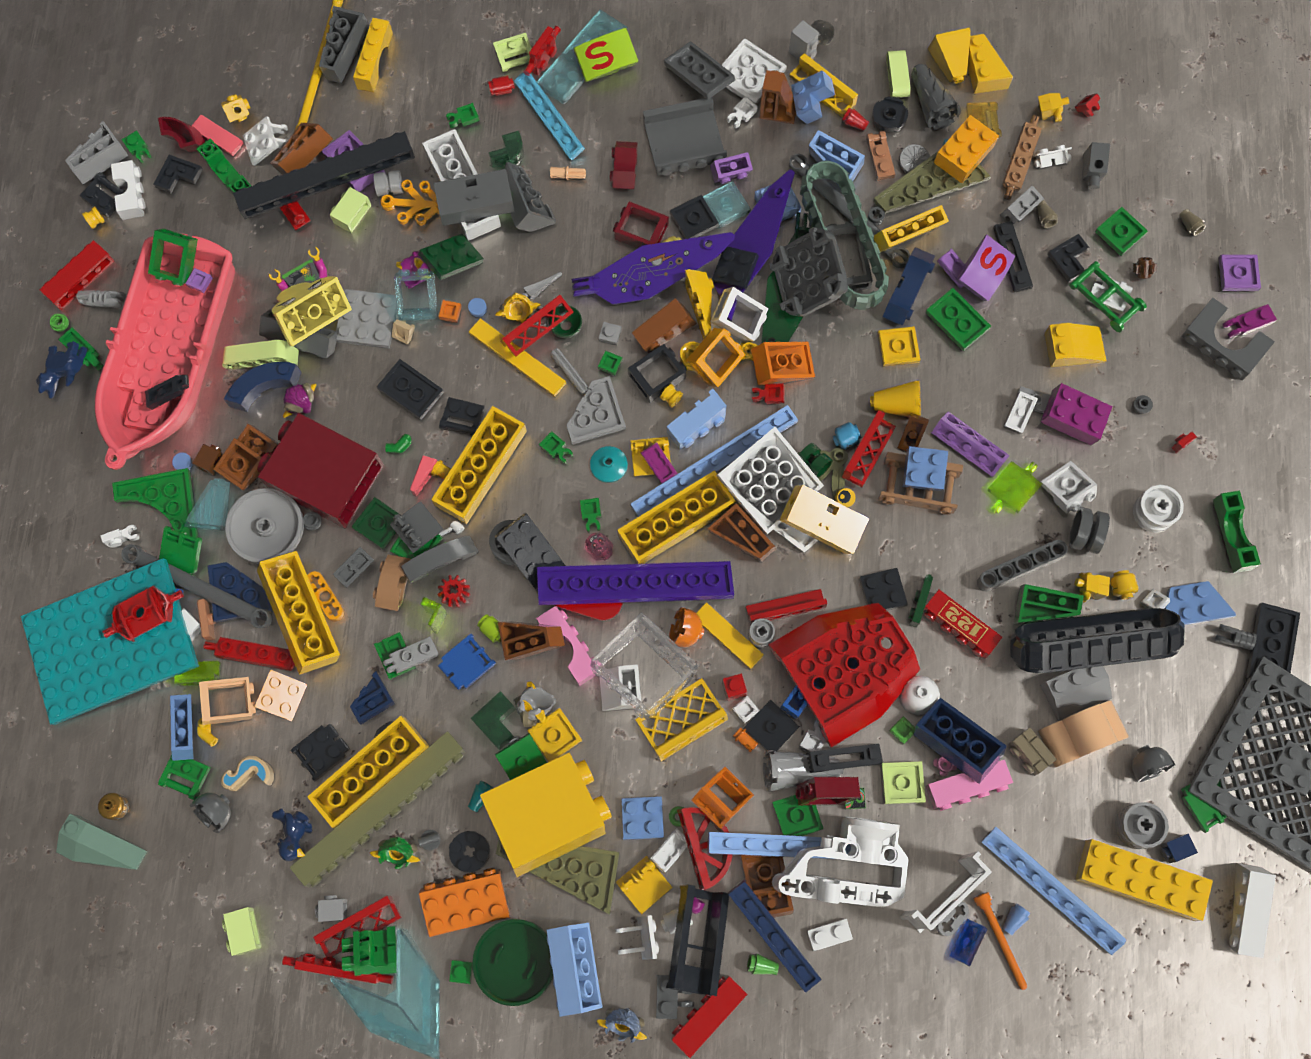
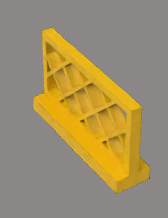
M701 678L635 720L662 762L727 721L728 716ZM702 685L705 690L704 697L693 696L694 689ZM681 697L689 698L687 708L676 706L677 700ZM692 699L703 701L700 711L690 709ZM705 702L714 703L717 708L711 713L703 712ZM663 708L672 709L670 719L660 717V712ZM675 710L686 712L684 721L673 719ZM689 712L699 714L697 722H687ZM647 718L655 719L653 729L645 728L642 722ZM658 720L669 722L667 732L656 730ZM672 723L683 725L681 732L678 734L670 733ZM655 733L666 735L665 741L659 746H656L653 741Z

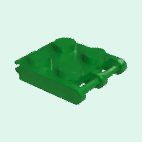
M165 526L159 559L164 558L169 564L193 575L198 569L202 538H194L188 536L183 531L180 533L171 530L169 526Z
M1190 783L1181 789L1185 795L1181 798L1201 830L1207 833L1209 828L1217 823L1222 824L1227 817L1225 815L1221 816L1218 810L1188 792L1191 786ZM1213 818L1216 819V820L1212 821L1211 823H1209L1208 825H1206V823H1207L1208 821L1212 820Z

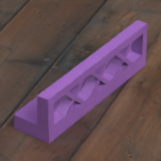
M947 412L940 419L931 432L992 477L1010 456L950 412Z

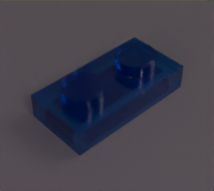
M967 919L950 957L970 967L988 929Z

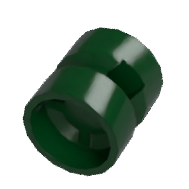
M814 443L808 444L799 454L817 478L821 477L833 462L827 454H821V449Z

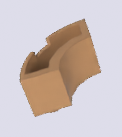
M388 554L386 560L381 562L378 587H375L373 591V599H376L375 607L399 610L404 600V592L408 580L401 566L410 561V558Z

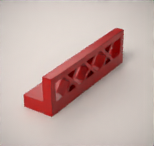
M559 295L503 337L500 342L504 347L507 346L516 357L574 312L563 297ZM562 304L567 313L563 316L555 315V309ZM552 317L551 325L549 327L540 326L541 319ZM530 328H537V336L535 338L526 337V331ZM515 339H522V347L516 351L510 343Z
M880 410L875 415L842 478L860 487H863L896 428L895 425L883 419L885 413ZM882 425L890 430L888 434L880 435L878 427ZM878 440L880 448L872 450L870 442ZM870 455L872 463L864 465L861 459L862 456ZM862 470L864 475L862 481L852 476L854 471Z
M818 589L747 605L745 608L751 626L757 619L779 620L825 609L828 603L826 598H823L822 590Z
M387 895L313 938L316 945L320 944L326 957H334L342 952V939L345 937L348 929L353 928L359 932L365 931V929H362L365 920L372 918L376 919V923L371 931H380L402 917L392 897ZM391 906L395 917L390 920L381 919L383 910ZM332 938L340 940L337 949L330 953L325 942Z

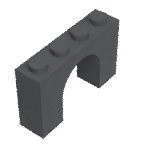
M1212 298L1182 334V337L1187 343L1197 347L1201 353L1215 360L1219 366L1230 371L1234 377L1240 378L1243 381L1275 341L1261 331H1258L1242 349L1231 350L1222 346L1215 337L1214 329L1216 323L1228 308L1215 298Z

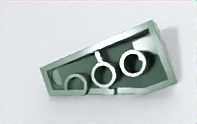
M69 814L59 831L56 850L57 853L72 861L135 870L139 868L148 852L91 821L74 814Z

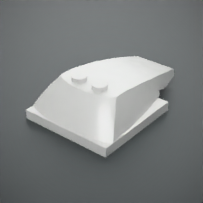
M774 427L716 476L765 535L774 529L802 552H806L818 540L779 520L796 485H804L816 492L824 485L777 428Z

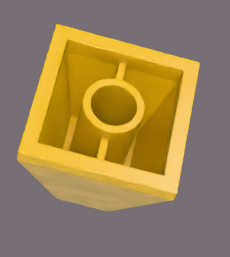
M970 27L937 34L928 47L929 53L949 82H954V84L963 82L967 75Z

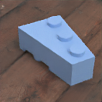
M819 130L809 144V154L817 163L831 161L839 164L848 172V177L852 181H854L864 165L865 155Z
M714 389L709 391L710 396L703 402L698 400L694 403L696 405L695 408L689 412L685 411L667 426V434L679 449L683 447L688 448L694 443L696 438L699 436L701 438L704 437L712 427H718L725 421L726 404Z

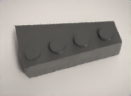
M333 6V16L330 18L329 33L326 34L327 42L326 46L323 47L319 67L327 80L342 83L370 25L364 13Z

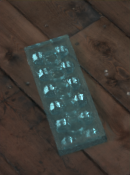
M600 9L539 78L537 83L543 91L565 104L585 81L573 48L623 28H627L628 31V27Z

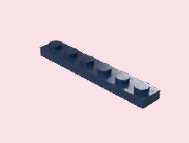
M745 880L728 892L731 899L805 993L822 980Z

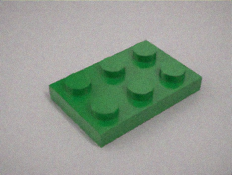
M954 288L938 299L925 312L962 351L966 350L991 328V325Z

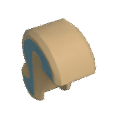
M247 756L239 761L235 772L226 770L223 773L221 785L225 789L238 791L256 773L265 784L271 786L274 781V772L269 763L257 756Z

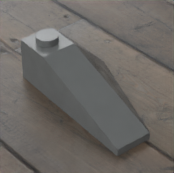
M506 162L505 168L515 212H511V216L516 228L532 232L555 224L556 219L548 204L544 205L540 199L542 195L539 191L532 188V181L523 168Z

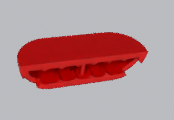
M623 603L562 604L555 606L596 620L606 621L614 618L620 612Z

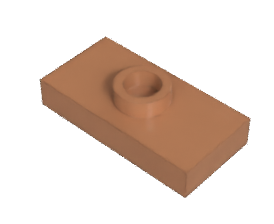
M205 599L197 600L202 637L207 641L215 640L213 625L216 622H214L213 613H211L210 603Z

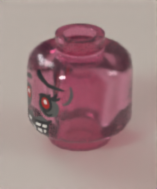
M593 533L586 539L585 550L595 561H605L612 556L613 543L603 533Z

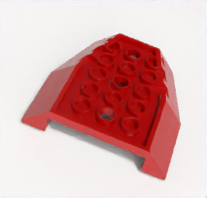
M879 603L817 615L768 644L777 661H781L822 727L820 731L830 748L881 718L902 693L907 682L920 671L915 651L894 617ZM883 638L890 640L891 647L889 649L882 647L881 640ZM849 658L857 660L858 666L856 669H851L848 666L847 661ZM816 678L823 680L824 687L822 689L815 688L813 682Z

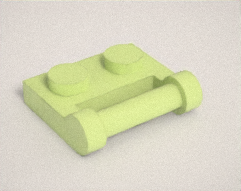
M526 33L493 42L502 72L529 62V52L532 47ZM523 53L528 54L527 56L505 62V59L514 57Z

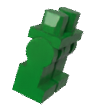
M395 926L387 927V930L353 931V937L343 938L342 953L353 952V956L342 957V970L354 971L355 976L379 972V974L397 973Z

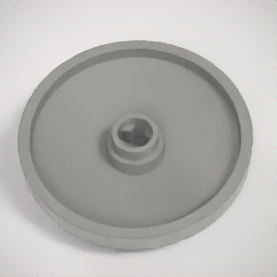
M262 488L253 490L239 498L230 509L226 519V537L231 548L240 557L249 562L259 564L260 561L294 551L303 535V514L291 497L276 489Z

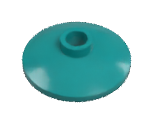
M605 446L598 449L590 460L592 474L598 480L607 483L621 479L628 467L625 454L613 446ZM611 460L612 463L610 465H607L605 461Z

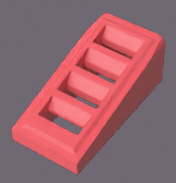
M422 456L410 487L413 496L417 497L431 478V471L437 462L436 459Z

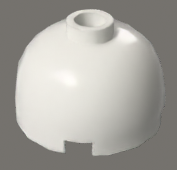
M920 675L913 677L907 682L899 698L901 705L907 712L922 716L938 701L940 693L938 686L933 680Z

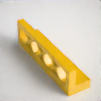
M805 53L800 57L799 65L790 73L789 77L795 82H799L805 79L796 75L800 70L805 72L807 77L824 71L833 81L835 95H833V98H826L821 102L843 118L848 108L852 109L856 105L858 94ZM843 102L847 107L842 111L837 107V103Z

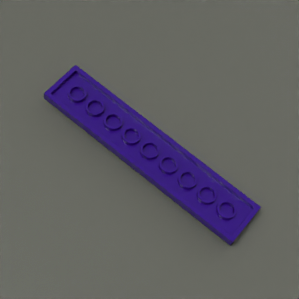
M731 561L537 567L538 605L734 599Z

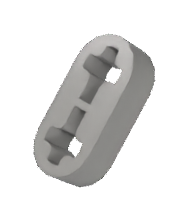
M961 902L956 906L963 907V915L958 914L954 918L953 915L956 913V910L953 909L936 926L939 934L951 936L957 931L969 914V908L966 903ZM951 919L952 922L949 925L951 931L946 930L943 932L942 922L947 923Z

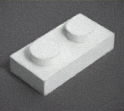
M1019 391L1004 426L1023 433L1038 398Z
M847 919L807 931L813 951L853 939Z

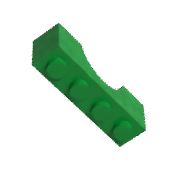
M1239 490L1221 493L1213 499L1232 571L1237 573L1253 570L1261 565L1256 546L1249 542L1244 531L1243 513L1245 507L1241 492Z

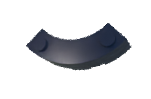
M914 248L901 276L904 280L900 279L883 314L884 318L902 326L906 319L910 320L914 311L911 309L927 273L931 274L936 264L933 263L935 255L919 248Z
M272 362L257 366L244 373L233 383L226 393L224 400L231 408L248 412L252 403L261 396L262 392L270 388H290L297 385L302 372L297 364L290 362Z

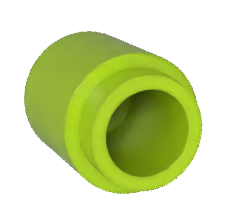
M486 614L479 620L477 626L493 643L500 642L499 621L493 616Z

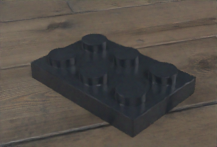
M401 359L397 361L377 385L379 391L420 420L423 419L444 393L441 387Z

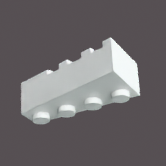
M1236 863L1232 934L1230 935L1229 943L1231 949L1237 954L1263 958L1276 875L1262 867Z

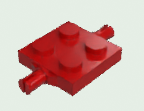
M547 26L529 52L530 60L525 70H523L525 75L530 76L532 72L538 76L541 71L546 69L548 61L557 52L555 41L557 35L561 32L560 27L555 26L553 29Z

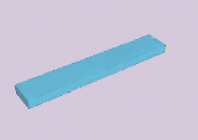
M522 72L514 80L515 84L569 159L573 160L585 149L532 74L527 76Z

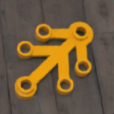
M404 180L401 186L413 199H397L391 195H384L380 200L382 208L386 211L393 210L395 206L412 207L406 213L400 212L397 215V219L402 225L407 224L409 219L415 216L416 223L423 226L428 219L436 213L439 214L436 194L431 189L428 181L420 182L419 187L421 192L426 193L432 201L424 200L413 188L410 180ZM424 208H430V209H429L427 212H425L424 214H423V213H418V212H420V211H421L422 209H424Z

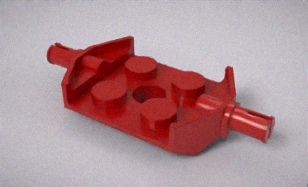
M151 586L114 606L112 626L103 630L102 633H104L103 635L106 638L119 633L129 641L134 642V638L166 621L172 622L173 603L183 598L184 595L181 590L169 595L159 588ZM143 607L144 614L138 618L136 612L139 608Z

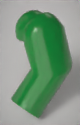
M404 434L396 444L386 443V453H404L412 443L411 436Z

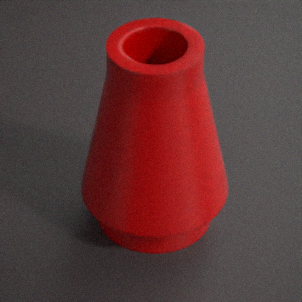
M848 108L842 119L846 125L861 129L862 131L866 129L869 123L860 113L851 108Z

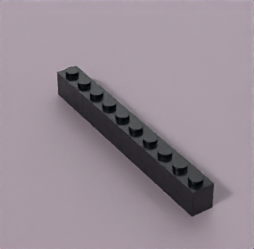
M397 132L390 137L378 139L368 145H361L354 150L344 151L340 155L327 157L318 163H311L304 168L294 169L284 175H277L265 182H258L254 186L241 188L233 194L240 213L244 219H248L414 159L415 156L406 132Z

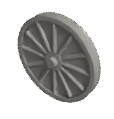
M908 145L900 153V166L905 173H909L928 159L930 154L920 145Z

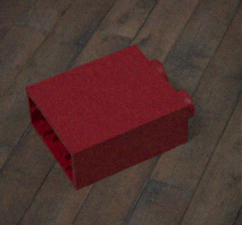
M298 413L293 422L287 420L281 426L278 433L280 443L273 454L267 452L261 458L257 468L260 473L258 478L267 488L282 492L302 507L316 512L321 517L346 529L384 464L376 452Z

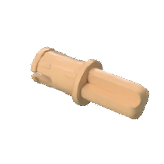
M569 166L551 167L550 178L569 180V178L584 179L586 178V169L569 168Z

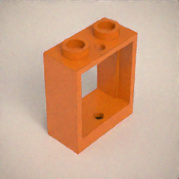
M724 767L692 798V801L721 829L746 805L754 794ZM715 784L737 804L732 811L710 790Z

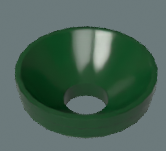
M563 305L555 309V315L563 316L567 313ZM572 306L570 308L574 313L551 330L560 338L573 337L581 329V314ZM549 317V326L551 325L552 317ZM563 322H570L572 324L571 328L568 330L562 329L561 324Z

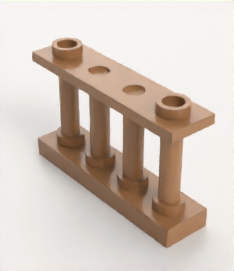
M887 452L884 460V465H888L890 468L886 492L881 491L878 500L889 505L897 503L940 511L944 515L954 514L958 505L951 504L954 479L959 478L962 474L963 465L947 462L943 502L932 500L933 490L925 489L924 499L913 497L914 488L906 487L905 495L894 493L897 469L905 468L906 455Z

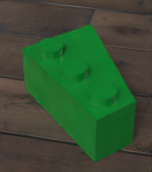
M1027 584L1021 585L1013 624L1081 615L1084 596Z

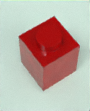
M742 673L722 679L727 701L747 695Z

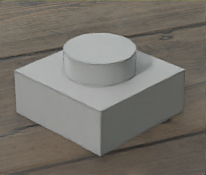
M604 322L599 341L617 346L622 327Z

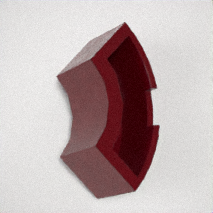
M172 117L158 118L161 135L176 140L181 149L192 153L196 152L197 148L205 143L201 133L192 125Z
M616 141L615 147H612L614 169L610 171V182H613V188H635L638 142Z

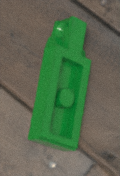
M72 327L58 339L67 349V343L73 341L79 344V349L82 346L87 348L83 364L87 367L92 364L98 371L103 368L104 365L97 359L100 356L98 352Z

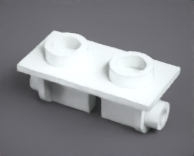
M1065 145L1054 147V151L1049 152L1048 148L1038 150L1037 154L1032 156V158L1036 157L1034 161L1035 167L1041 169L1052 166L1051 159H1054V165L1068 163V161H1071V154H1068V150L1072 149V147L1065 148Z

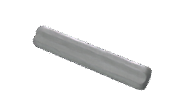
M558 348L554 349L551 352V357L579 393L585 394L588 390L587 384Z

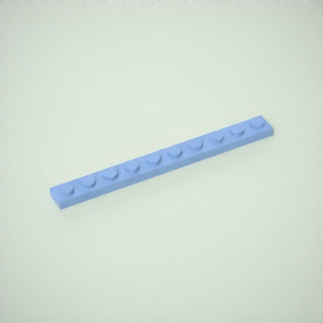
M788 405L632 502L630 504L631 508L638 517L712 471L715 470L718 473L726 468L774 427L782 433L798 422L797 417Z

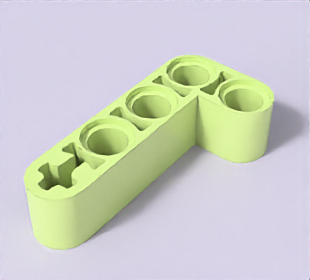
M283 340L226 346L223 351L222 366L232 370L257 367L272 362H290L298 366L299 350L294 346H289Z

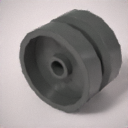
M1080 507L1072 523L1069 547L1081 550L1085 546L1087 552L1100 553L1108 533L1109 514L1097 511L1093 515L1092 509Z

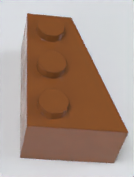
M301 123L270 164L282 175L290 173L294 169L304 168L333 138L319 124Z
M514 621L498 622L505 660L523 659L565 646L561 626Z

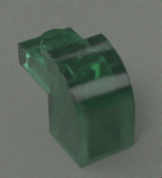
M519 131L502 135L505 148L488 152L492 167L504 166L506 162L519 165L524 158V148Z

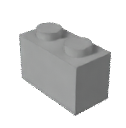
M802 20L791 32L789 53L798 60L804 53L813 59L817 54L816 48L819 43V32Z

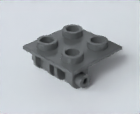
M421 501L403 515H395L393 517L394 521L390 524L412 553L416 552L444 530Z

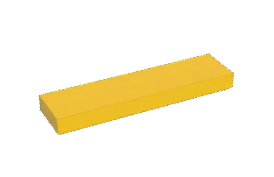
M707 602L697 612L702 621V626L750 670L764 656L761 651Z

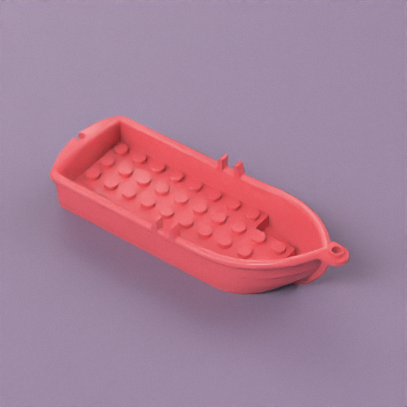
M154 236L148 237L143 243L117 327H110L114 337L112 341L106 340L109 352L95 394V418L100 434L109 447L105 463L110 469L118 470L122 468L126 459L134 457L140 451L160 443L177 432L186 424L195 409L235 275L231 252L210 240L192 236L198 239L193 270L196 268L213 277L205 293L192 289L186 284H183V286L174 285L170 280H158L154 275L148 274ZM164 241L160 269L179 275L183 247ZM175 375H187L189 377V388L185 389L182 395L153 410L146 407L145 391Z

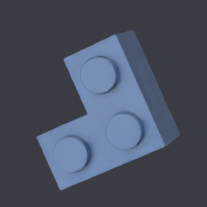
M820 71L791 85L797 117L806 124L822 118L820 101L835 95L832 79L824 71Z

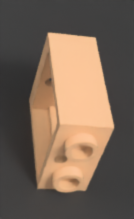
M249 677L199 682L203 725L251 720L252 714L256 713L255 701L251 702L250 694H254L253 682L249 683ZM244 686L246 713L210 717L208 690Z

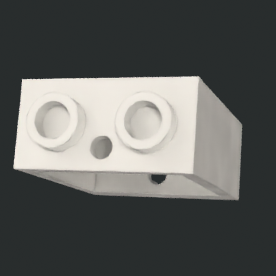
M731 287L724 289L710 322L721 329L725 328L731 335L745 343L753 342L759 337V330L767 318L768 308L736 288ZM735 299L756 311L748 332L727 320Z

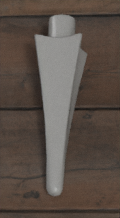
M558 272L535 284L523 287L524 293L522 295L534 300L544 289L562 276V272Z

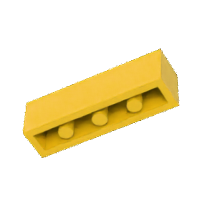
M942 205L878 232L874 235V241L877 243L881 253L939 228L949 222Z

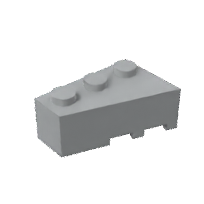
M104 121L99 124L101 127L95 133H90L88 136L89 140L83 146L80 144L65 160L82 184L93 179L97 173H102L110 168L111 164L118 163L128 156Z

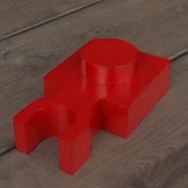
M784 383L765 384V390L752 388L753 393H759V396L752 397L753 402H760L765 399L766 404L785 403Z

